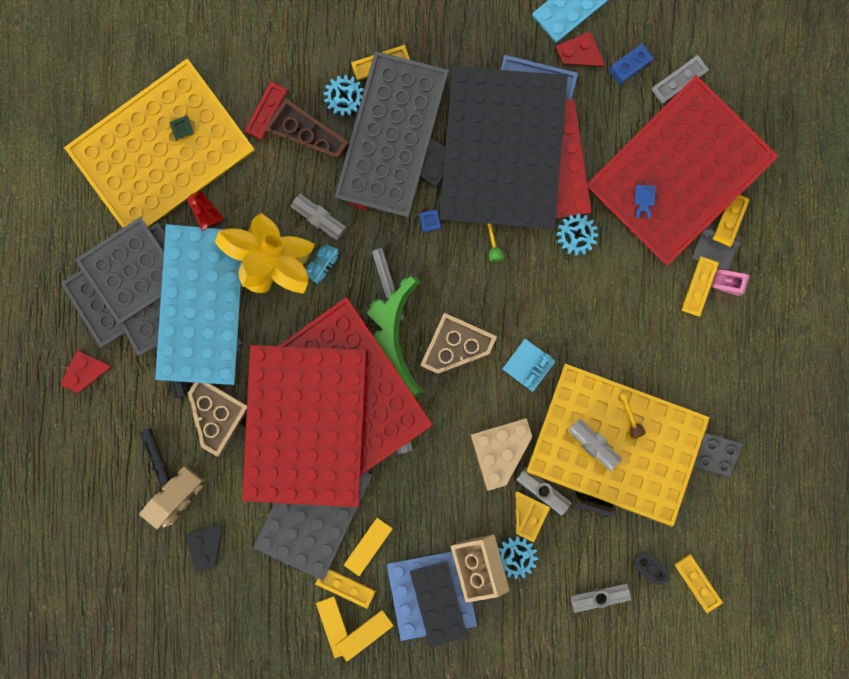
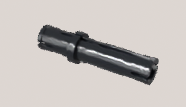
M152 429L142 431L140 435L153 466L151 467L152 471H155L160 487L165 486L171 480L167 472V464L161 456Z

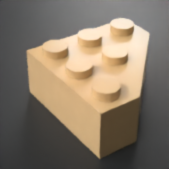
M444 313L420 367L440 374L490 354L497 336Z
M194 383L188 392V397L191 402L200 445L205 450L220 457L245 417L247 404L213 384Z
M527 418L470 434L487 491L506 486L532 438Z
M184 466L178 472L179 475L172 478L162 488L164 491L156 494L139 513L142 518L156 529L172 525L179 517L177 513L185 510L191 503L189 498L193 494L197 495L203 488L201 484L204 480L189 467Z

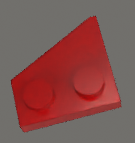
M201 191L192 193L187 198L202 231L217 226L225 220Z

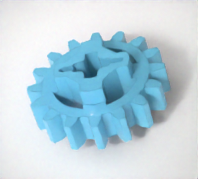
M347 75L344 76V79L337 76V81L331 79L332 85H326L325 87L328 92L323 93L325 97H328L324 100L325 104H330L327 107L328 110L334 109V115L340 112L341 117H344L345 113H348L349 117H351V111L358 113L357 107H360V101L363 96L360 94L364 93L363 88L359 89L361 83H354V77L348 80ZM335 90L336 96L332 100V92ZM340 92L343 93L344 95L347 94L348 100L345 99L344 97L341 98ZM355 92H356V93H357V98H356V101H355V103H354L352 97H353V95H355Z
M577 214L576 218L569 215V221L563 219L564 226H558L561 232H557L556 236L561 237V239L557 243H563L561 249L567 248V254L574 251L575 256H577L579 251H581L584 255L586 254L585 249L592 250L590 244L596 245L597 243L593 240V238L598 237V234L594 233L597 226L592 227L593 220L586 221V215L583 219L580 218V214ZM572 223H579L576 227L568 226ZM585 226L588 228L590 236L586 234ZM576 231H579V232H580L579 235L582 236V237H579L578 239H575V238H574V237H575V234H573V233H575ZM565 235L569 237L570 243L566 241ZM578 243H586V245L582 247H576Z
M516 536L515 541H513L509 537V543L502 541L504 547H498L499 552H501L500 557L504 572L508 571L507 577L514 574V578L517 579L518 574H521L525 578V572L531 574L530 568H536L533 561L538 560V557L533 556V554L537 550L531 549L533 544L531 542L526 544L527 539L525 538L520 541L519 537ZM516 545H522L527 550L521 551L517 549ZM510 548L509 555L504 558L505 551ZM514 549L518 555H522L519 558L520 566L515 560H512L514 558ZM529 558L527 566L524 567L525 559ZM512 564L517 567V570H512L506 565Z

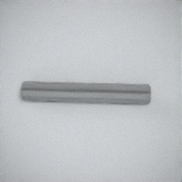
M382 248L373 250L372 253L387 299L396 290Z

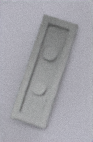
M697 55L652 87L651 90L660 103L664 104L675 96L695 75L700 78L709 69Z

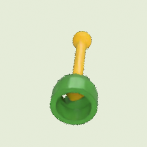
M488 224L493 247L489 251L490 262L504 260L503 251L496 247L492 224Z

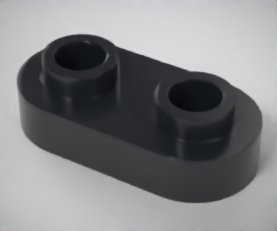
M644 552L635 556L633 561L635 568L657 585H662L668 581L669 572L667 568L652 556ZM646 559V564L640 565V560ZM657 571H661L659 578L655 577Z

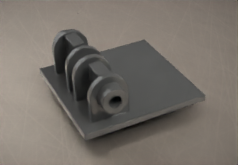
M709 224L700 235L692 259L699 261L700 256L719 262L718 269L728 271L735 251L740 246L741 236L736 235L733 244L729 247L713 240L717 227Z
M705 433L694 467L730 477L743 443Z

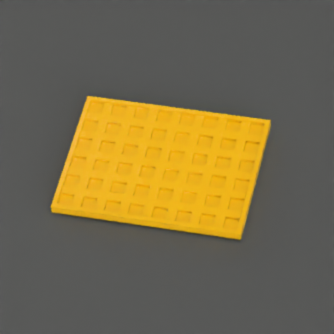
M564 364L526 472L672 527L674 526L710 417ZM622 393L628 395L627 400L635 422L641 424L645 429L646 434L641 437L631 439L629 429L632 422L625 403L620 398ZM579 418L594 432L604 437L608 442L607 445L622 458L612 471H609L599 460L590 456L583 449L582 444L568 431Z

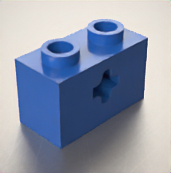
M642 43L611 65L609 72L620 86L650 65L654 58Z

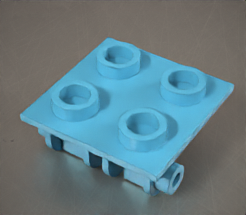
M327 244L322 246L317 252L318 257L306 268L308 278L317 284L319 281L322 282L326 276V273L323 271L329 272L326 266L331 268L332 266L329 262L334 264L338 258V249Z
M524 339L505 364L503 370L533 392L556 361L527 339Z

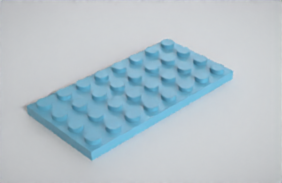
M166 224L155 380L234 385L241 286L238 271L242 261L228 256L214 242L218 231L225 229L207 228L202 231L200 227Z

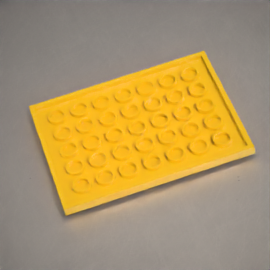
M188 58L64 147L122 228L139 217L143 219L148 228L187 201V198L192 193L202 190L255 151ZM187 115L194 135L176 141L169 122Z

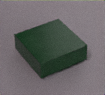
M187 115L169 122L176 141L194 135Z

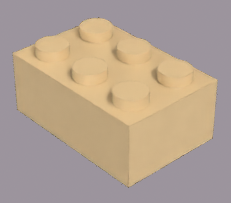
M494 534L464 540L451 546L466 603L496 598L510 591Z

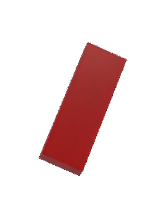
M270 82L244 132L262 141L267 132L264 130L282 104L288 90Z

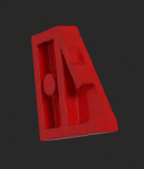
M591 32L555 46L562 65L598 67L605 65Z
M77 350L60 385L80 393L104 372L111 369L112 366Z

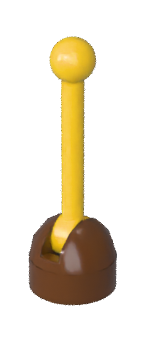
M622 393L620 398L624 401L632 422L629 429L631 439L641 437L646 434L645 429L641 424L635 422L627 400L628 395Z

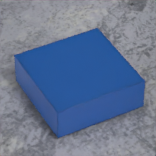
M438 209L419 213L423 232L441 229Z

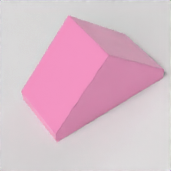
M717 269L711 287L740 296L745 292L750 275Z

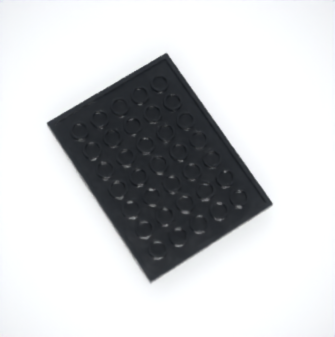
M452 67L440 220L543 229L555 228L568 75Z

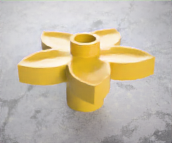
M262 213L253 219L248 231L242 229L218 231L214 241L216 245L228 256L242 261L238 275L243 287L256 293H265L270 290L273 281H275L285 289L304 293L308 285V274L303 265L308 261L314 248V243L294 236L281 237L276 224Z

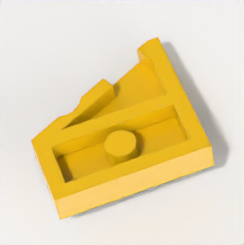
M516 491V534L535 542L551 507Z

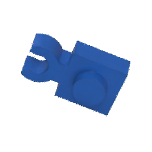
M636 185L634 205H640L636 212L637 218L640 217L641 211H645L647 219H650L651 212L648 209V205L654 206L656 186Z

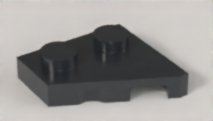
M222 524L185 535L196 573L216 566L220 536L223 528Z

